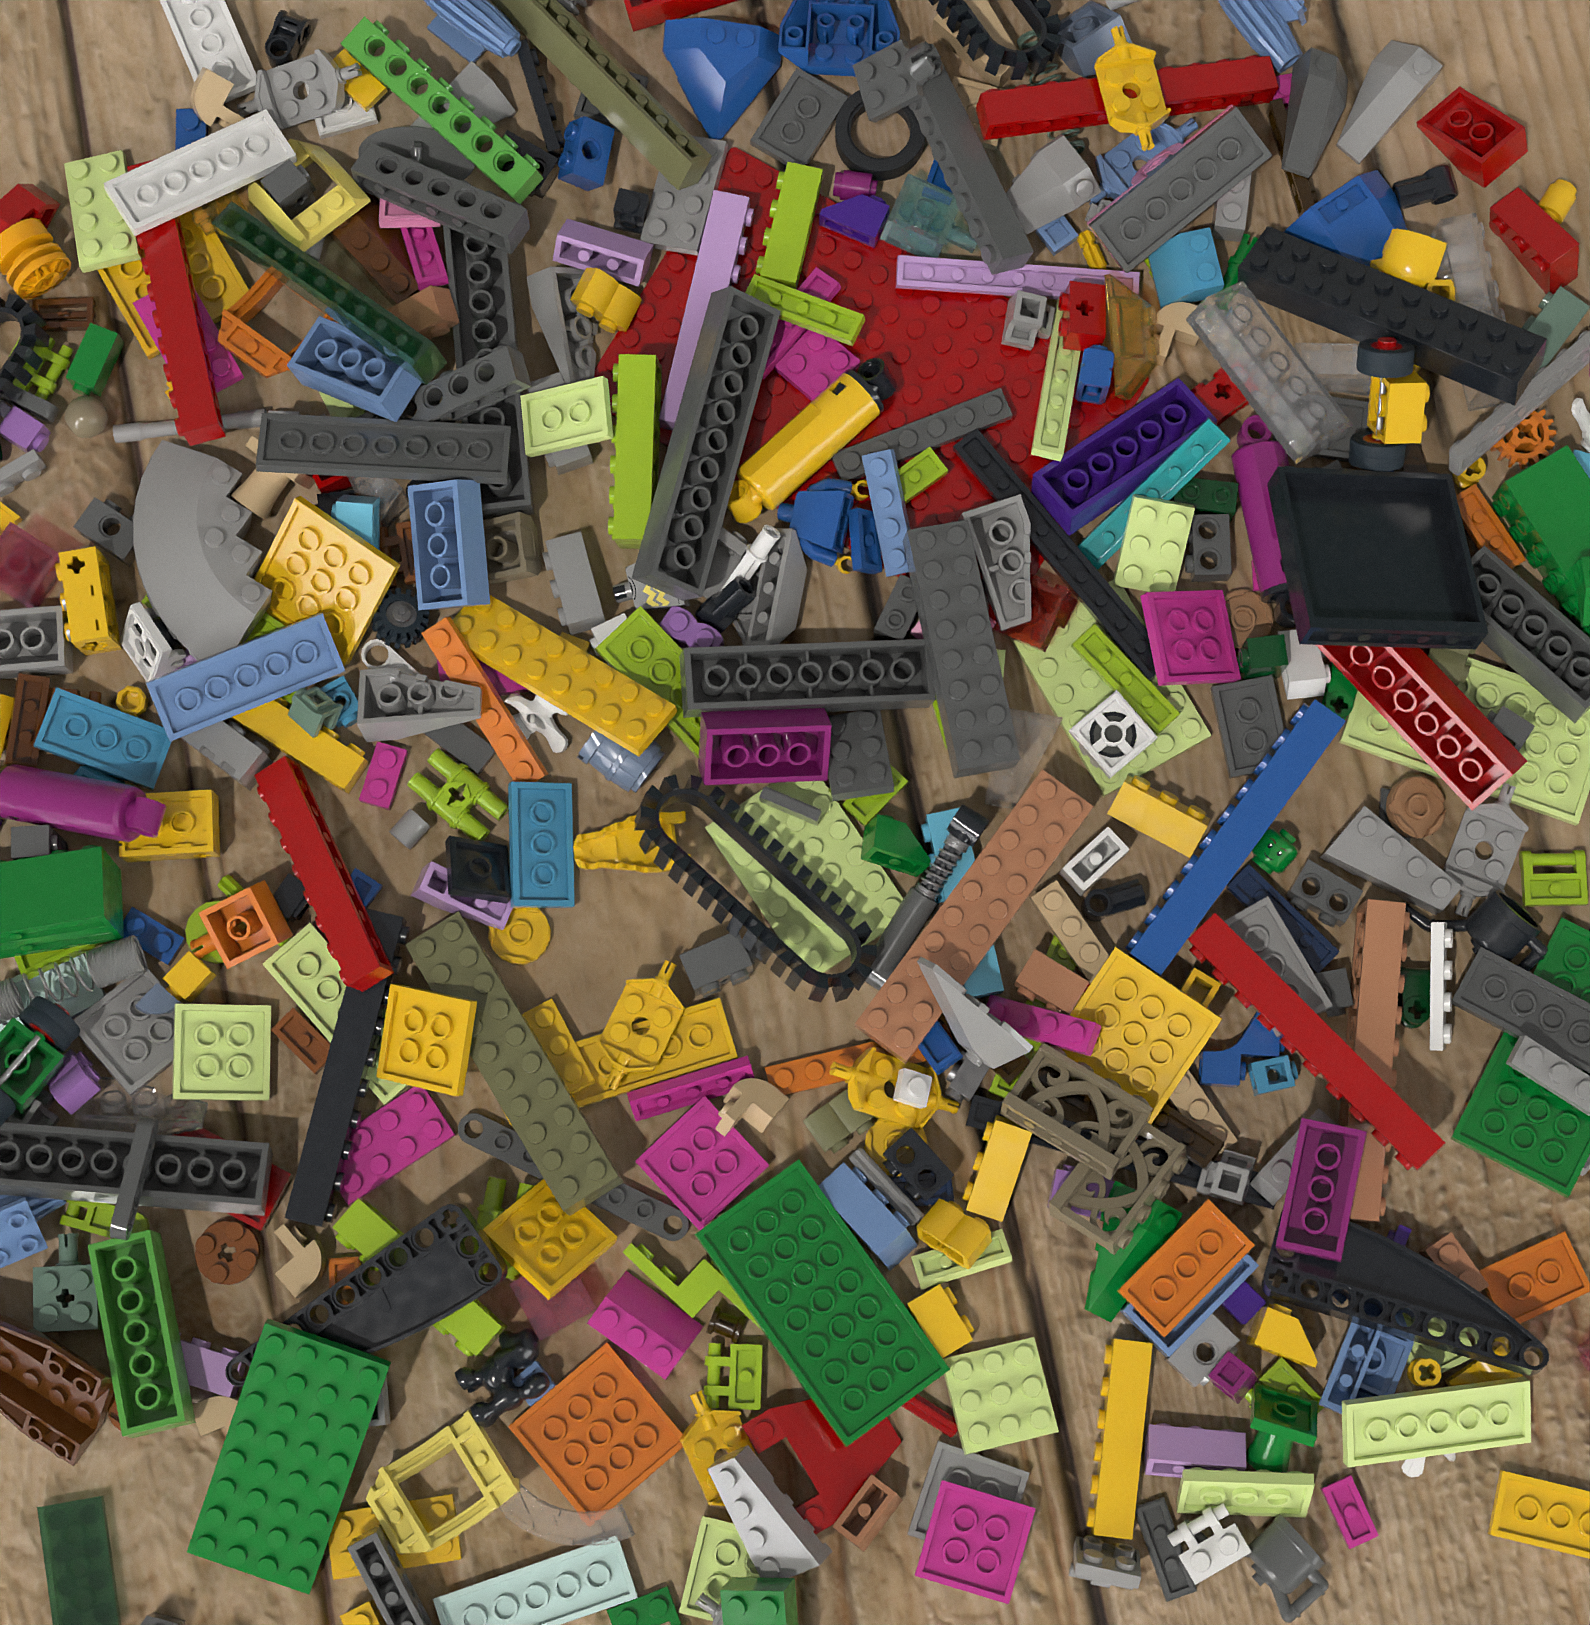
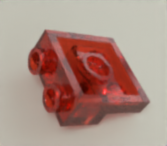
M1032 574L1030 577L1031 621L1001 631L996 619L995 622L997 624L992 630L1032 648L1046 652L1057 628H1065L1078 601L1071 596L1073 591L1060 584L1051 587L1047 585V580Z

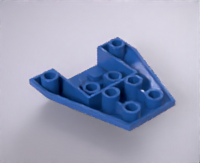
M793 0L780 24L778 52L808 74L856 77L852 65L899 41L900 30L889 0Z
M1378 170L1356 176L1311 206L1284 233L1370 267L1371 260L1383 257V247L1389 239L1392 229L1407 230L1394 191Z

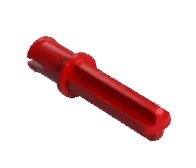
M918 1394L902 1405L903 1408L948 1437L953 1438L958 1432L956 1420L953 1416Z

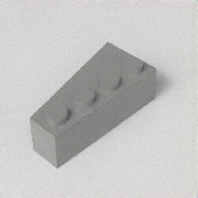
M1366 806L1358 811L1319 857L1328 863L1331 862L1343 868V870L1372 882L1373 885L1381 889H1386L1398 895L1400 898L1434 915L1442 912L1462 888L1460 884Z
M748 1445L721 1456L707 1469L760 1577L790 1578L820 1566L833 1552L826 1542L822 1544L813 1531L815 1529L807 1519L803 1520L792 1506L794 1502L787 1493L783 1494L773 1482L775 1478Z

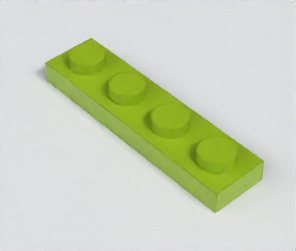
M754 274L745 292L780 310L779 319L850 346L854 345L865 322L863 314Z
M1095 624L1072 644L1073 650L1113 692L1117 690L1156 736L1180 715L1179 711Z

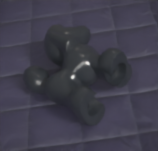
M524 1328L516 1333L504 1330L499 1335L501 1350L488 1358L482 1368L473 1370L463 1367L455 1372L459 1385L463 1390H468V1393H472L484 1386L489 1392L494 1394L493 1400L490 1403L482 1401L470 1407L474 1419L483 1428L492 1426L503 1413L518 1408L526 1399L538 1398L549 1388L550 1380L544 1372H537L531 1375L519 1387L513 1382L517 1369L531 1366L538 1358L540 1342L537 1334L531 1328Z

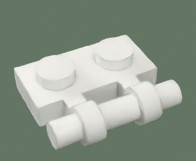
M1224 1503L1213 1509L1208 1507L1202 1511L1203 1515L1189 1523L1182 1522L1177 1525V1530L1167 1535L1173 1547L1183 1541L1188 1545L1189 1550L1180 1554L1179 1557L1195 1585L1252 1553L1235 1523L1223 1529L1219 1520L1230 1515ZM1210 1526L1215 1535L1198 1544L1194 1535Z

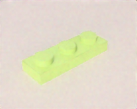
M999 1229L991 1232L992 1242L970 1269L961 1267L944 1253L935 1249L911 1256L921 1290L1013 1262L1003 1230Z

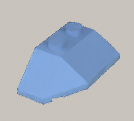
M1373 1303L1364 1305L1363 1309L1368 1316L1377 1317L1380 1315L1377 1305ZM1397 1313L1395 1315L1397 1323L1403 1327H1408L1403 1314ZM1350 1322L1318 1405L1342 1415L1343 1400L1394 1394L1414 1342Z

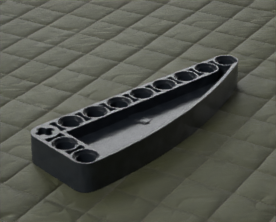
M461 1203L447 1204L285 1320L283 1324L288 1326L297 1324L305 1332L370 1354L434 1325L477 1300L506 1278L508 1273L507 1265L469 1209ZM449 1211L451 1213H458L459 1217L456 1219V1223H448L447 1219L450 1218ZM424 1228L429 1229L434 1235L433 1243L430 1246L424 1245L421 1242L420 1233ZM468 1236H473L478 1240L479 1248L475 1254L468 1252L465 1248V1240ZM398 1247L403 1248L407 1253L408 1259L404 1265L398 1264L395 1261L394 1252ZM486 1263H492L496 1266L498 1274L495 1280H489L485 1277L483 1268ZM372 1266L380 1270L381 1280L378 1284L372 1283L368 1278V1271ZM345 1286H350L355 1292V1298L352 1303L346 1302L342 1297V1290ZM318 1305L325 1306L329 1312L326 1322L320 1321L316 1316ZM258 1341L227 1364L225 1375L232 1385L237 1387L244 1385L245 1378L239 1375L238 1365L240 1362H244L250 1368Z
M1281 1212L1261 1282L1262 1290L1268 1297L1523 1375H1536L1547 1365L1549 1361L1547 1348L1513 1317L1487 1297L1434 1262L1358 1224L1349 1222L1342 1262L1296 1252L1289 1258L1280 1256L1277 1251L1276 1242L1282 1217ZM1275 1275L1282 1277L1281 1282L1283 1283L1280 1284L1279 1288L1272 1286L1273 1281L1271 1280L1274 1279ZM1304 1284L1314 1286L1317 1296L1313 1298L1303 1296L1300 1287ZM1337 1293L1343 1294L1348 1299V1306L1343 1308L1337 1307L1332 1301V1296ZM1367 1303L1377 1305L1380 1315L1377 1317L1368 1316L1363 1309L1364 1305ZM1397 1313H1406L1411 1318L1412 1325L1408 1327L1399 1325L1395 1315ZM1436 1322L1440 1324L1443 1328V1335L1439 1337L1431 1335L1427 1328L1428 1323ZM1460 1333H1471L1475 1338V1345H1464L1460 1341ZM1498 1341L1503 1343L1507 1348V1355L1499 1356L1495 1354L1492 1350V1342ZM1532 1351L1536 1353L1539 1357V1365H1529L1524 1359V1352Z

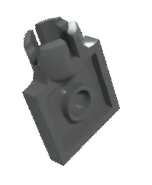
M901 39L852 65L869 121L876 123L924 97L923 85L925 82L938 76L943 70L942 61L936 65L933 63V61L941 58L933 44L923 41L910 48L908 41Z

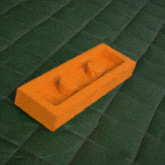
M1476 484L1456 495L1463 527L1479 550L1485 545L1512 570L1526 561V558Z

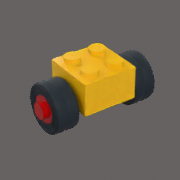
M1380 337L1363 340L1358 345L1356 368L1360 373L1371 376L1367 426L1372 431H1362L1351 436L1348 459L1349 463L1354 467L1370 471L1400 469L1405 463L1406 443H1421L1422 433L1427 428L1424 408L1425 403L1429 401L1430 390L1427 382L1413 370L1415 348L1409 342L1391 337Z

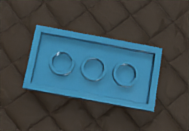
M57 687L34 743L35 748L152 791L171 745L164 727Z
M510 782L508 784L511 907H575L572 783Z

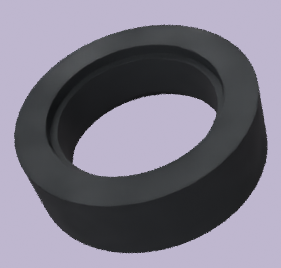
M858 90L843 103L836 119L835 143L841 160L851 171L873 174L872 180L876 181L891 180L904 175L918 162L925 143V136L921 133L919 122L913 110L908 105L896 111L905 120L910 131V137L906 146L899 153L888 158L870 157L862 153L855 146L851 137L853 123L862 113L866 112L861 92Z

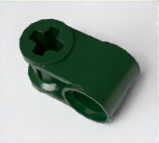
M1400 967V974L1405 977L1403 993H1398V1006L1402 1007L1401 1025L1409 1029H1415L1420 1027L1430 1017L1431 968ZM1413 1006L1415 1011L1421 1014L1416 1019H1414L1413 1013H1408V1010Z

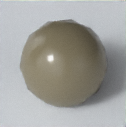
M82 395L70 402L66 408L64 418L69 428L78 437L92 438L104 430L107 425L108 414L106 407L99 399Z

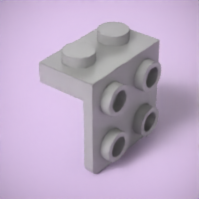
M721 527L703 592L705 599H708L711 595L716 596L746 553L748 541L736 531L730 533Z

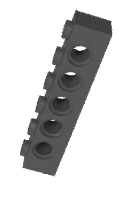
M369 143L351 168L353 180L364 192L509 254L514 252L530 229L527 209L521 204L502 199L491 191H483L465 180H457L445 175L439 169L426 167L419 164L413 158L400 156L393 153L387 147H379Z
M498 346L492 349L490 354L482 358L468 360L465 366L459 369L443 372L440 374V378L431 382L421 383L398 420L455 423L532 387L523 354L509 346ZM366 410L364 414L356 417L386 419Z
M381 1524L352 1539L347 1549L386 1624L433 1625Z

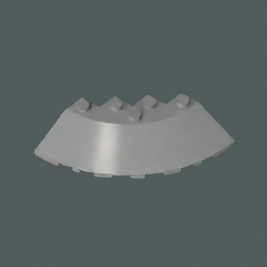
M162 440L149 460L135 499L133 515L135 560L153 610L158 617L160 616L174 639H178L189 650V654L197 661L243 644L270 607L272 590L252 579L260 568L262 551L242 540L251 527L252 512L234 502V498L231 496L241 485L242 473L216 457Z

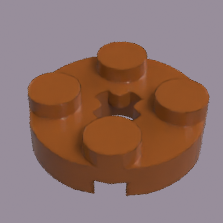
M221 1221L209 1226L195 1244V1259L200 1272L211 1282L217 1284L234 1285L245 1281L253 1274L258 1259H260L261 1249L257 1236L251 1229L237 1222ZM225 1244L229 1248L235 1247L236 1252L232 1254L233 1260L231 1262H228L226 1258L221 1259L220 1253L223 1251L222 1246Z

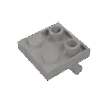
M1076 1536L1073 1547L1074 1563L1070 1564L1069 1576L1089 1580L1092 1585L1110 1588L1111 1585L1130 1590L1139 1588L1141 1580L1139 1550L1125 1543H1117L1116 1545L1105 1543L1094 1536H1085L1084 1538Z

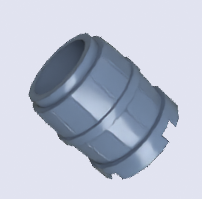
M595 730L580 750L577 758L586 765L590 763L605 776L606 780L612 781L627 792L632 790L636 793L656 768L665 753L661 751L662 747L653 740L638 757Z

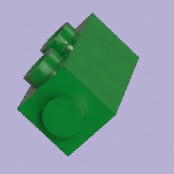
M93 323L89 324L66 375V379L73 386V391L84 396H90L91 393L101 397L124 345V341L118 333Z

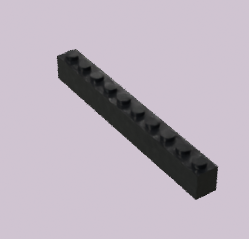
M368 908L366 912L394 973L364 992L348 986L345 988L285 1214L286 1219L326 1228L327 1223H332L337 1210V1204L333 1203L335 1193L342 1190L345 1180V1173L341 1172L344 1160H349L351 1157L353 1142L349 1140L352 1128L357 1129L360 1123L362 1111L357 1109L360 1098H366L370 1080L366 1079L369 1067H374L378 1049H375L374 1045L376 1037H381L383 1034L385 1018H382L385 1005L387 1006L393 975H398L402 963V957L398 956L400 946L407 943L410 927L406 926L407 921L404 917Z

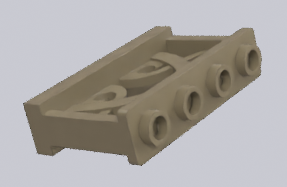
M1042 1043L1011 1092L1003 1100L1000 1114L1111 1180L1120 1163L1150 1120L1153 1108L1149 1106V1103L1143 1097L1136 1094L1132 1096L1122 1090L1116 1081L1110 1078L1104 1079L1095 1074L1094 1070L1086 1063H1077L1070 1059L1059 1047L1054 1045L1048 1046ZM1045 1066H1050L1060 1072L1058 1078H1052L1048 1072L1047 1082L1050 1086L1048 1088H1045L1038 1078L1039 1070ZM1031 1081L1038 1093L1023 1101L1020 1099V1096ZM1076 1094L1088 1095L1095 1108L1098 1123L1082 1121L1070 1128L1063 1125V1108L1057 1098ZM1047 1102H1050L1056 1110L1054 1117L1043 1113L1044 1110L1051 1109ZM1118 1109L1125 1111L1133 1117V1124L1125 1129L1110 1127V1123L1119 1124L1125 1120V1118L1116 1116L1115 1112ZM1084 1129H1092L1098 1131V1134L1090 1131L1089 1133L1092 1137L1088 1140L1081 1136L1080 1132ZM1110 1135L1124 1138L1114 1155L1107 1151Z
M1118 1109L1116 1116L1125 1118V1120L1119 1124L1110 1123V1127L1115 1129L1128 1128L1133 1124V1117L1125 1111ZM1148 1123L1140 1133L1141 1136L1148 1140L1139 1146L1134 1142L1128 1151L1129 1155L1122 1160L1117 1168H1123L1133 1162L1137 1175L1136 1191L1123 1196L1105 1198L1106 1183L1103 1176L1079 1162L1049 1202L1051 1216L1060 1222L1064 1221L1106 1248L1113 1255L1120 1248L1125 1249L1129 1245L1134 1235L1132 1231L1138 1223L1143 1224L1148 1219L1152 1211L1150 1206L1156 1198L1162 1199L1170 1187L1169 1180L1175 1173L1179 1175L1188 1162V1158H1186V1145L1177 1142ZM1110 1135L1107 1151L1112 1153L1114 1150H1117L1124 1138ZM1160 1147L1167 1152L1168 1159L1163 1165L1155 1166L1153 1160L1159 1157V1154L1151 1153L1143 1157L1142 1153L1149 1148ZM1148 1174L1155 1176L1150 1184L1148 1182ZM1096 1183L1099 1185L1100 1189L1097 1198L1094 1197L1095 1190L1092 1192L1087 1191L1086 1187L1088 1184ZM1071 1207L1090 1210V1220L1087 1221L1070 1210ZM1132 1207L1127 1214L1124 1209ZM1099 1211L1105 1212L1104 1219L1108 1225L1110 1218H1119L1120 1224L1117 1229L1109 1232L1101 1230L1096 1221Z

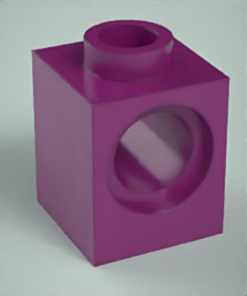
M1229 1351L1208 1375L1212 1384L1237 1404L1240 1403L1258 1380L1254 1370Z

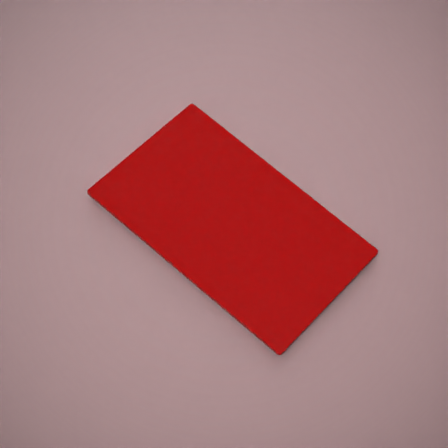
M733 147L726 155L717 190L749 197L750 208L754 209L751 227L746 226L744 231V237H748L746 251L744 255L739 254L737 265L741 266L739 280L737 284L732 283V287L745 293L754 274H756L759 256L765 257L767 246L763 245V238L766 227L772 228L774 218L769 217L773 199L778 200L780 190L776 189L780 171ZM819 194L797 289L816 267L839 282L841 289L830 302L863 314L865 322L853 346L838 342L857 357L861 364L872 358L882 359L897 383V388L892 396L882 401L884 411L841 450L1001 388L1013 415L1012 419L980 432L1031 491L1033 474L1053 461L1052 459L1031 455L1051 335L1048 339L1036 337L1034 347L1031 350L1001 344L1009 298L1002 295L895 288L898 255L935 257L884 229L875 248L819 225L821 210L837 204ZM672 251L666 252L639 296L642 301L627 331H618L595 367L594 378L603 376L608 379L611 415L616 418V414L612 412V395L618 394L617 384L613 382L614 363L619 364V354L657 356L662 367V409L698 258L697 255ZM1081 351L1064 453L1132 409L1149 382L1148 376L1114 357L1111 381L1105 403L1100 405L1077 401L1074 397L1079 367L1084 352ZM775 367L761 381L738 467L811 402V400L776 372ZM660 428V443L668 447L673 430ZM963 438L933 449L948 469V474L905 504L910 529L957 522L963 512L996 502L953 451V446ZM913 458L898 463V469L910 460H912ZM832 459L826 462L782 503L794 505L798 491H807L810 485L826 478L840 479ZM737 473L734 481L739 480V478L737 477ZM865 476V477H862V478H860V479L854 480V481H852L851 483H852V484H855V483H857V482L860 481V480H866V476ZM858 486L859 494L869 495L868 487ZM870 495L861 501L854 499L852 509L861 508L873 511ZM848 524L844 547L851 551L850 531ZM1030 542L1031 583L1045 559ZM881 553L882 569L885 570V568H884V563H883V558H882V553ZM904 573V574H902V575H904V576L910 578V574H909V573ZM989 602V617L997 623L992 631L1001 633L1002 631Z

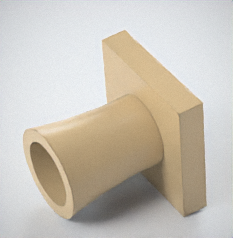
M251 436L245 446L257 454L259 439ZM255 469L231 496L253 513L267 520L274 503L290 479L307 489H310L315 481L309 474L257 472Z

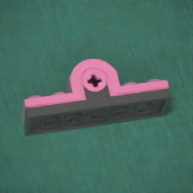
M1230 105L1185 143L1173 144L1150 159L1133 176L1131 180L1132 186L1090 219L1087 225L1120 268L1128 273L1269 159L1272 154L1236 106Z

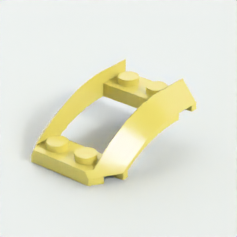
M289 139L287 141L297 156V162L293 163L296 167L301 164L306 168L311 163L316 162L337 186L292 220L266 193L260 181L264 177L248 184V197L251 205L270 222L283 239L294 249L295 253L300 256L371 202V200L343 167L321 146Z
M467 1410L459 1420L451 1426H446L413 1451L393 1463L378 1469L379 1475L374 1486L370 1487L366 1501L398 1554L421 1553L434 1550L481 1521L520 1491L519 1478L513 1477L484 1428L474 1419L471 1410ZM455 1449L484 1497L453 1519L427 1533L398 1484Z

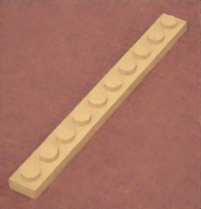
M1055 880L1032 896L1030 900L1090 985L1109 955L1061 885ZM1188 1070L1169 1098V1101L1177 1112L1224 1141V1146L1219 1152L1220 1154L1238 1140Z

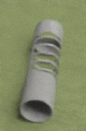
M134 935L111 942L110 944L108 943L107 945L105 944L104 946L102 945L101 947L99 946L98 948L96 947L95 949L93 948L92 950L90 949L89 951L87 950L85 957L92 977V988L89 989L80 977L73 957L70 956L69 959L74 970L77 987L76 994H73L64 982L57 962H54L61 988L60 1000L53 995L46 983L42 969L38 968L44 985L45 998L48 999L49 993L52 999L61 1003L64 998V988L71 996H78L80 990L79 981L87 991L92 992L95 985L101 989L104 986L107 987V985L110 986V984L137 976L138 974L140 975L141 973L143 974L144 972L146 973L147 963L142 947ZM23 973V980L28 989L29 1000L31 1002L35 998V995L33 994L30 988V984L26 974ZM10 978L8 980L5 979V981L2 980V982L0 981L1 1024L12 1018L19 1017L24 1010L19 990L15 982Z

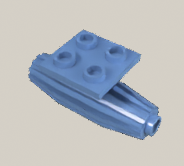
M424 0L433 12L437 14L427 26V30L469 63L471 61L475 63L486 50L504 58L514 56L521 47V34L510 23L511 20L488 0Z
M1218 0L1224 13L1251 48L1261 57L1270 56L1273 68L1278 73L1285 72L1291 68L1303 55L1287 22L1298 20L1302 26L1307 23L1304 15L1307 11L1304 6V0Z
M0 1195V1268L48 1248L37 1221L66 1204L65 1200Z

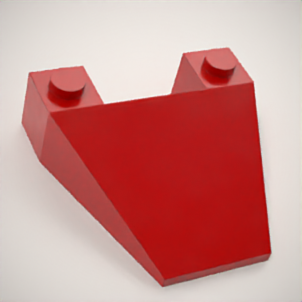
M811 1399L769 1408L742 1425L758 1454L785 1437L789 1441L818 1491L817 1494L794 1507L802 1519H807L815 1530L813 1532L815 1535L837 1521L870 1475L875 1476L902 1443L889 1419L886 1417L845 1447Z

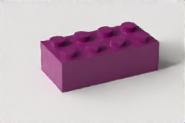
M825 708L701 712L698 769L704 785L827 781L832 725Z
M1305 1118L1301 1119L1276 1242L1278 1249L1342 1262L1367 1131Z

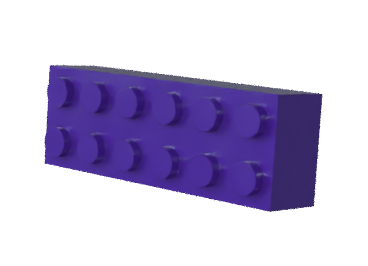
M1177 378L1064 453L1061 462L1053 460L1035 472L1032 478L1031 492L1070 536L1124 500L1208 417L1216 425L1217 419L1189 388Z

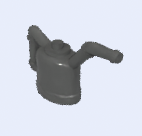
M1279 1514L1271 1525L1248 1544L1252 1553L1245 1557H1250L1254 1562L1251 1567L1256 1573L1252 1578L1260 1587L1266 1583L1271 1588L1281 1618L1285 1622L1291 1623L1297 1617H1301L1300 1614L1321 1595H1325L1324 1592L1328 1589L1329 1583L1318 1571L1325 1565L1323 1560L1292 1525ZM1201 1531L1194 1535L1198 1544L1208 1539ZM1308 1578L1312 1586L1290 1604L1287 1594L1292 1593Z

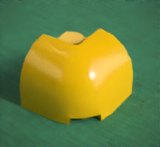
M1392 229L1389 239L1383 247V257L1371 260L1370 267L1424 288L1426 283L1433 284L1447 243L1417 232Z

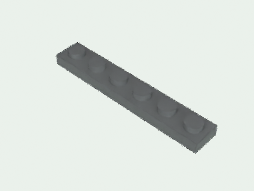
M999 388L841 450L831 459L840 480L852 482L866 476L862 460L863 455L894 449L898 464L916 457L928 447H931L933 450L964 438L976 428L982 431L1010 420L1013 415L1002 389Z

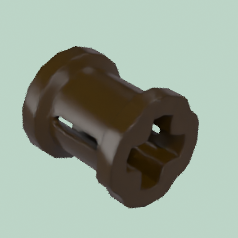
M716 1306L706 1333L712 1334L715 1332L731 1338V1342L736 1344L746 1317L742 1315L739 1318L722 1312L721 1307Z

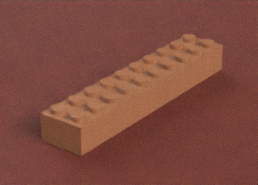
M1042 769L855 1022V1027L906 1064L943 1014L917 963L919 958L922 957L937 964L959 984L964 986L1088 817L1094 806Z
M1367 899L1357 907L1350 981L1354 1005L1348 1008L1345 1043L1390 1088L1394 1089L1397 1071L1392 1069L1393 1056L1397 1057L1399 1051V1038L1395 1037V1027L1400 1025L1402 1018V1007L1397 1006L1398 993H1403L1405 983L1404 975L1400 974L1401 962H1405L1407 956V943H1403V932L1408 931L1410 913L1405 912L1406 903ZM1341 1097L1338 1125L1367 1131L1350 1222L1365 1224L1379 1222V1217L1384 1216L1386 1209V1198L1381 1197L1382 1184H1387L1389 1173L1388 1165H1384L1385 1152L1390 1151L1391 1145L1388 1144L1383 1147L1371 1135V1132L1375 1129L1366 1120L1362 1124L1359 1123L1348 1111L1351 1105Z

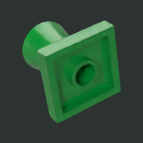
M1255 1382L1251 1396L1250 1428L1258 1431L1246 1450V1461L1256 1470L1286 1473L1288 1471L1293 1442L1314 1447L1317 1439L1318 1401Z

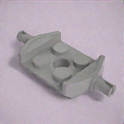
M317 49L314 50L315 54L267 71L258 70L255 98L238 104L237 109H241L238 112L240 116L244 117L266 109L278 128L283 130L341 110L345 101L344 84L347 83L346 80L361 76L362 71L359 70L361 68L358 63L339 68L328 53ZM306 83L309 86V95L302 100L298 96V88L301 84Z
M1503 783L1498 801H1494L1492 804H1480L1473 811L1468 806L1466 807L1443 868L1446 874L1462 886L1459 893L1462 896L1454 912L1457 915L1467 918L1472 902L1476 897H1486L1496 888L1505 893V884L1523 836L1529 829L1509 806L1516 789L1515 786ZM1479 842H1486L1491 847V855L1486 860L1478 858L1475 854V847Z

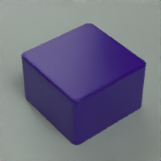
M1244 1281L1221 1306L1239 1324L1245 1325L1266 1304V1301Z

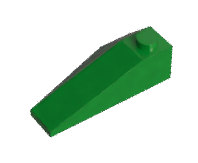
M1115 1181L1107 1198L1123 1196L1136 1190ZM1157 1199L1150 1206L1152 1211L1148 1219L1143 1224L1138 1223L1132 1231L1134 1233L1133 1238L1125 1249L1120 1248L1113 1255L1106 1248L1096 1243L1095 1250L1098 1251L1096 1268L1091 1271L1085 1310L1108 1322H1112L1127 1301L1117 1290L1174 1233L1183 1214ZM1132 1207L1124 1209L1127 1214ZM1101 1212L1102 1230L1109 1232L1117 1229L1120 1224L1119 1218H1110L1108 1225L1104 1219L1105 1212Z

